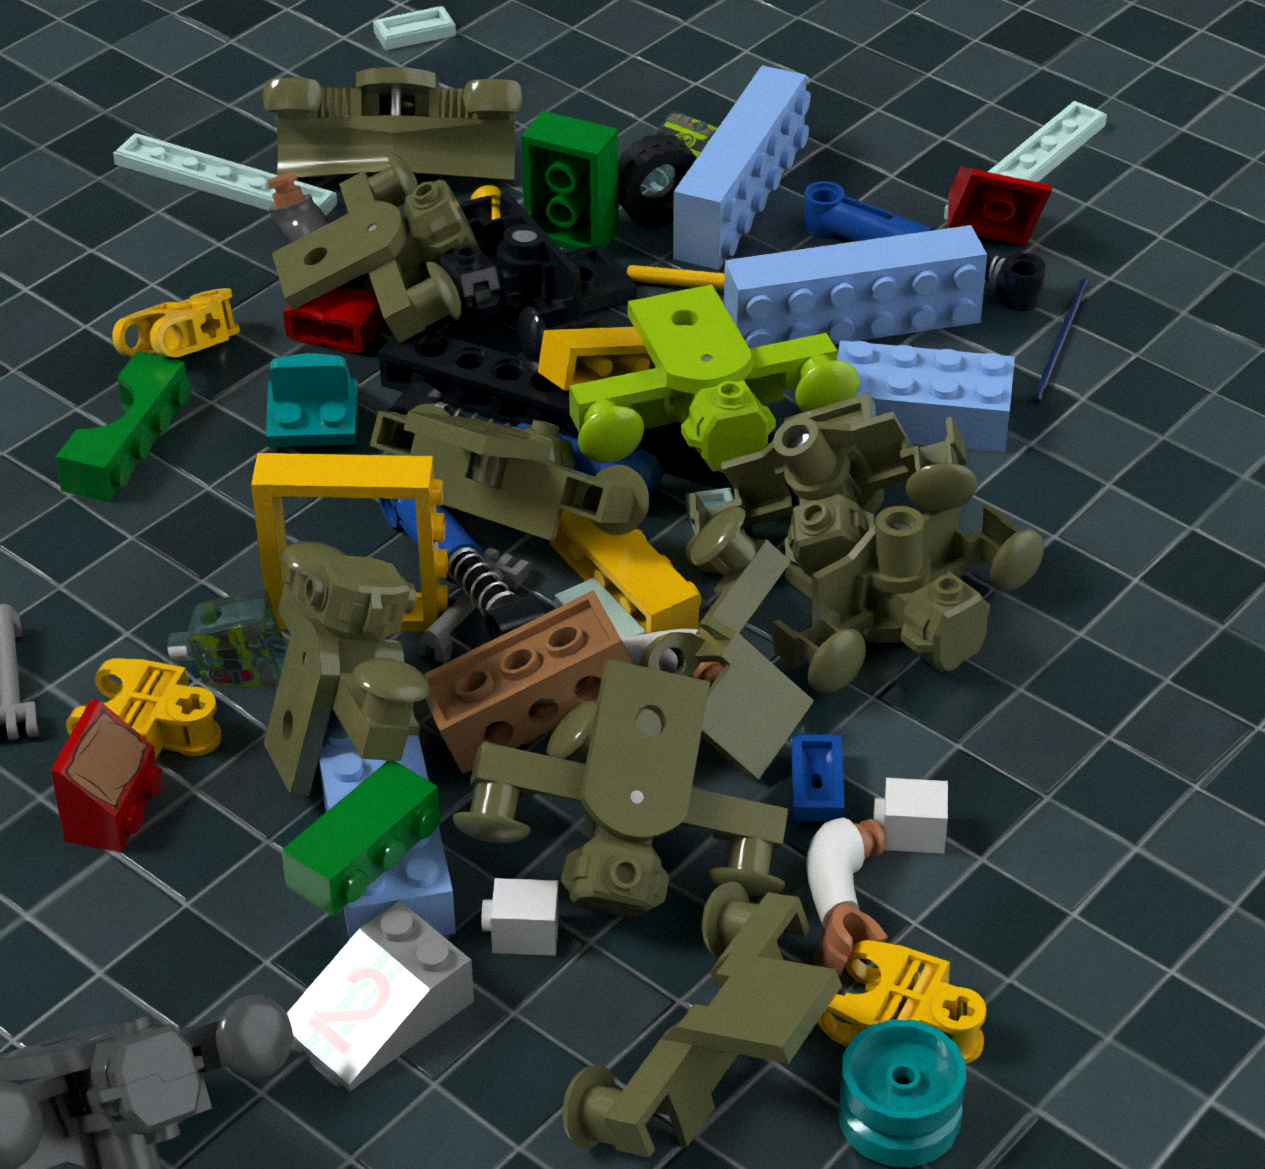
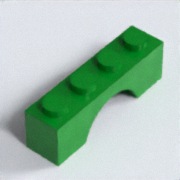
M140 351L135 353L117 376L122 409L126 414L105 426L91 429H76L55 456L61 491L111 502L119 489L126 486L131 473L140 461L149 455L151 446L160 434L167 431L171 419L180 407L187 404L191 394V384L187 380L184 361Z

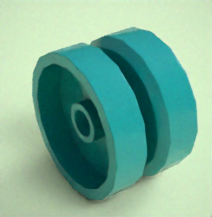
M887 1020L869 1025L854 1036L842 1056L839 1098V1125L847 1142L865 1158L893 1167H915L935 1161L952 1148L961 1128L962 1102L966 1086V1061L957 1044L938 1028L916 1020Z

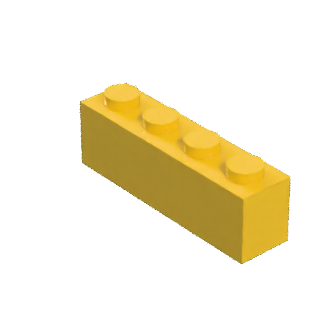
M634 327L544 330L538 373L564 391L569 390L570 385L656 368Z
M563 510L555 541H550V545L585 581L595 578L636 620L646 633L674 629H699L701 596L697 587L691 581H686L673 568L670 560L665 555H660L647 542L641 530L634 529L622 535L608 534L599 529L592 519Z

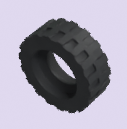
M658 133L653 136L650 134L644 136V139L640 141L636 140L631 144L630 148L622 152L618 161V203L628 216L638 224L642 223L647 227L656 225L658 227L668 222L672 223L674 220V190L697 157L682 140L680 141L677 136L672 134L670 136L665 133ZM666 164L674 168V176L665 188L653 195L646 196L642 194L640 186L650 172Z

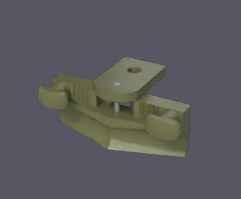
M379 67L356 72V88L320 87L317 80L307 78L269 79L264 85L262 94L264 108L267 112H276L278 142L277 175L295 172L299 179L357 175L363 171L366 174H376L391 167L386 152H393L403 158L413 174L515 182L516 114L520 111L523 100L521 86L517 81L478 79L469 81L465 89H440L436 73L406 67ZM401 114H415V116H401Z

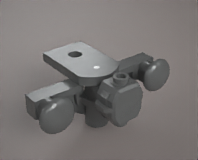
M252 994L236 999L226 1008L222 1016L178 1031L172 1024H152L149 1015L146 1014L115 1024L83 1027L0 1055V1169H48L62 1163L85 1169H162L155 1143L179 1136L181 1133L178 1124L182 1123L183 1119L212 1109L203 1073L221 1067H228L233 1073L242 1078L260 1080L273 1075L281 1069L289 1057L293 1043V1031L287 1013L273 999L263 995ZM74 1072H75L76 1077H77V1081H78V1085H79V1088H80V1092H81L82 1100H83V1103H84L85 1111H83V1107H82V1104H81L80 1096H79V1093H78L76 1081H75L74 1074H73ZM35 1079L21 1085L10 1082V1080Z

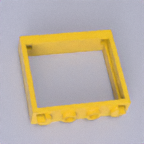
M257 453L251 488L264 594H267L270 603L266 607L272 608L275 619L268 617V614L267 618H271L276 622V626L272 629H275L277 626L279 629H287L278 613L284 584L285 582H291L290 568L282 560V553L287 548L282 497L415 499L422 593L416 592L414 608L411 613H404L400 631L425 632L440 617L441 613H444L449 608L450 586L449 584H441V578H447L448 552L447 549H439V542L445 541V513H437L436 505H442L443 481L434 479L433 456ZM268 620L270 625L268 627H272L274 625L273 621Z

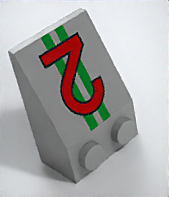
M399 901L359 928L287 1012L292 1026L293 1042L350 1092L474 1002L471 959L402 901Z

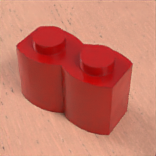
M336 288L295 310H292L288 304L283 311L287 337L296 342L313 346L326 344L337 351L345 353L364 352L384 322L376 294L357 288L344 290Z

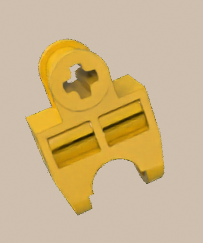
M222 288L197 293L187 300L164 302L119 319L113 328L112 334L115 349L122 356L133 357L137 351L149 354L156 352L162 357H180L229 340V336L240 332L239 324L234 323L229 298L233 296L232 290ZM133 325L138 332V342L135 347L130 349L125 341V333L127 328Z
M113 658L105 661L97 671L94 678L97 688L106 697L112 699L103 704L154 745L156 759L162 749L178 752L185 756H203L214 751L221 743V728L213 717L217 708L215 696L205 688L189 687L185 667L144 659ZM108 675L119 677L122 684L112 681ZM86 706L76 707L67 719L66 728L70 735Z
M866 940L853 945L845 967L852 978L865 985V990L868 992L861 994L846 992L845 996L835 995L818 1020L821 1029L831 1039L847 1047L851 1039L869 1025L891 1019L916 1020L938 1028L948 1037L952 1036V1040L957 1044L966 1064L973 1062L981 1055L984 1047V1035L980 1027L986 1019V1004L983 998L975 991L949 984V961L901 945ZM859 958L874 962L878 968L864 964ZM921 965H924L925 967L920 974L918 970L921 967ZM963 1002H966V1003H967V1004H966V1015H962V1014H963ZM831 1013L840 1016L841 1018L851 1022L852 1024H847L839 1021Z

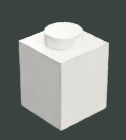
M886 778L885 798H875L873 820L877 821L884 831L886 839L885 850L944 854L948 821V781Z
M495 878L493 899L483 900L481 920L482 931L491 932L492 953L556 956L559 925L558 880Z

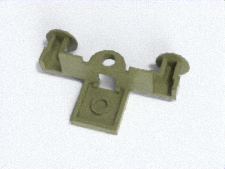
M731 506L720 511L700 530L690 552L691 560L695 565L699 566L709 561L724 575L713 590L719 597L699 623L700 628L696 635L685 632H670L657 637L646 647L640 660V666L661 670L659 658L662 652L668 648L676 654L678 660L674 674L691 677L701 662H719L725 668L708 691L701 737L749 779L759 780L814 700L739 634L791 561L767 539L753 541L740 529L746 516L745 510L737 506ZM589 700L579 704L560 721L549 738L547 746L548 756L560 759L568 757L571 761L586 764L597 708L596 701ZM644 709L636 713L635 723L641 733L647 736H655L660 733L661 720L655 712Z
M736 881L722 883L711 892L704 907L701 928L704 944L711 955L719 958L710 970L714 983L720 984L721 989L709 1006L693 1004L685 1017L664 1033L624 1090L616 1089L615 1080L608 1068L599 1064L585 1067L573 1077L564 1096L562 1120L564 1131L574 1145L583 1149H589L603 1142L615 1145L618 1151L650 1158L655 1148L645 1124L656 1112L669 1115L680 1145L683 1148H687L715 1109L711 1093L738 1054L785 1064L790 1063L842 987L836 969L785 961L782 958L777 944V940L782 933L806 937L810 931L799 897L767 892L759 904L752 903L744 886Z

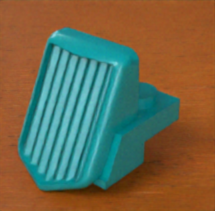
M303 353L272 359L270 362L271 381H268L267 446L357 445L359 385L356 378H351L346 360L339 355Z

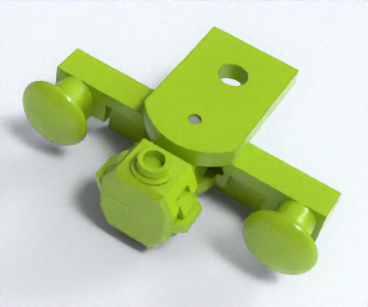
M711 284L628 301V317L656 368L570 385V416L579 432L578 446L585 457L594 462L612 463L624 459L639 446L643 438L644 429L682 422L681 433L688 446L696 448L713 472L720 471L723 473L721 462L761 451L767 446L768 435L776 427V419L769 407L762 404L783 400V388L785 390L796 388V403L803 412H807L855 397L859 389V376L851 364L837 361L838 351L827 333L749 348Z

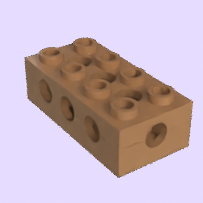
M593 590L423 674L429 683V694L425 699L445 743L461 773L464 774L473 769L476 750L482 742L510 748L529 744L539 736L555 729L560 721L579 704L589 700L598 702L604 664L608 659L633 663L622 639ZM590 676L586 681L578 683L582 678ZM546 698L542 703L533 705L536 701ZM501 721L496 726L487 728L490 724Z

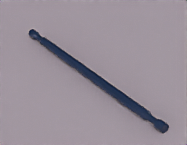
M1086 279L1080 280L1079 289L1073 297L1039 381L1038 390L1033 396L1032 401L1035 404H1039L1042 400V393L1048 385L1082 300L1083 291L1088 285Z

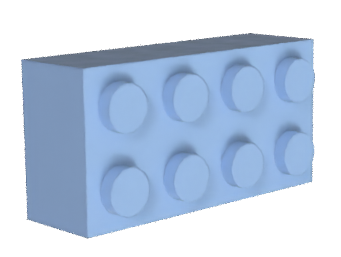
M840 340L837 361L847 362L856 369L859 376V389L856 396L869 393L875 402L876 416L893 411L912 444L931 445L945 441V437H947L945 418L952 416L964 437L965 449L1005 453L1015 362L1014 356Z

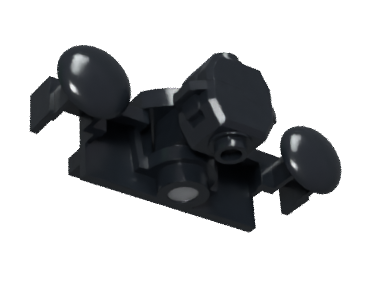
M508 191L500 193V218L492 220V198L489 195L464 201L460 205L471 226L478 246H458L453 252L442 254L438 265L453 280L460 296L461 315L459 319L455 320L451 314L446 316L455 329L464 334L475 333L481 327L496 324L498 318L502 315L511 321L517 322V335L521 350L527 360L539 363L544 330L601 328V319L598 316L580 321V314L635 300L637 295V285L599 244L564 253Z

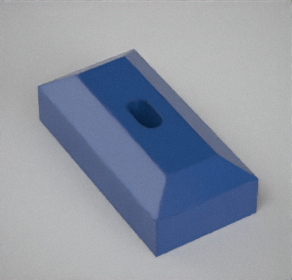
M792 734L793 821L828 822L844 817L842 735ZM819 784L821 788H814L812 785Z

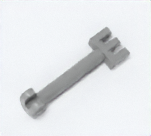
M488 548L484 552V563L491 566L492 572L499 575L500 582H504L508 588L516 590L529 577L532 570L531 562L521 559L516 564L515 556L505 553L500 558V552L493 548ZM463 594L422 634L418 641V654L430 657L434 652V659L444 664L448 662L452 654L450 633L476 608L470 598Z
M0 604V726L6 725L8 739L16 740L19 739L18 723L26 722L25 727L28 737L39 736L35 701L20 703L15 638L22 637L20 617L10 605Z

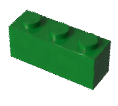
M386 761L281 850L286 887L328 914L335 916L349 902L358 900L366 888L386 870L393 869L400 862L403 855L421 839H426L433 834L440 824L438 786L396 761Z

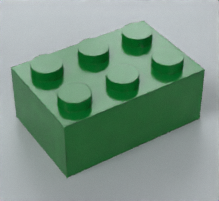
M542 110L521 136L524 209L558 247L575 251L599 244L605 250L619 231L618 129Z

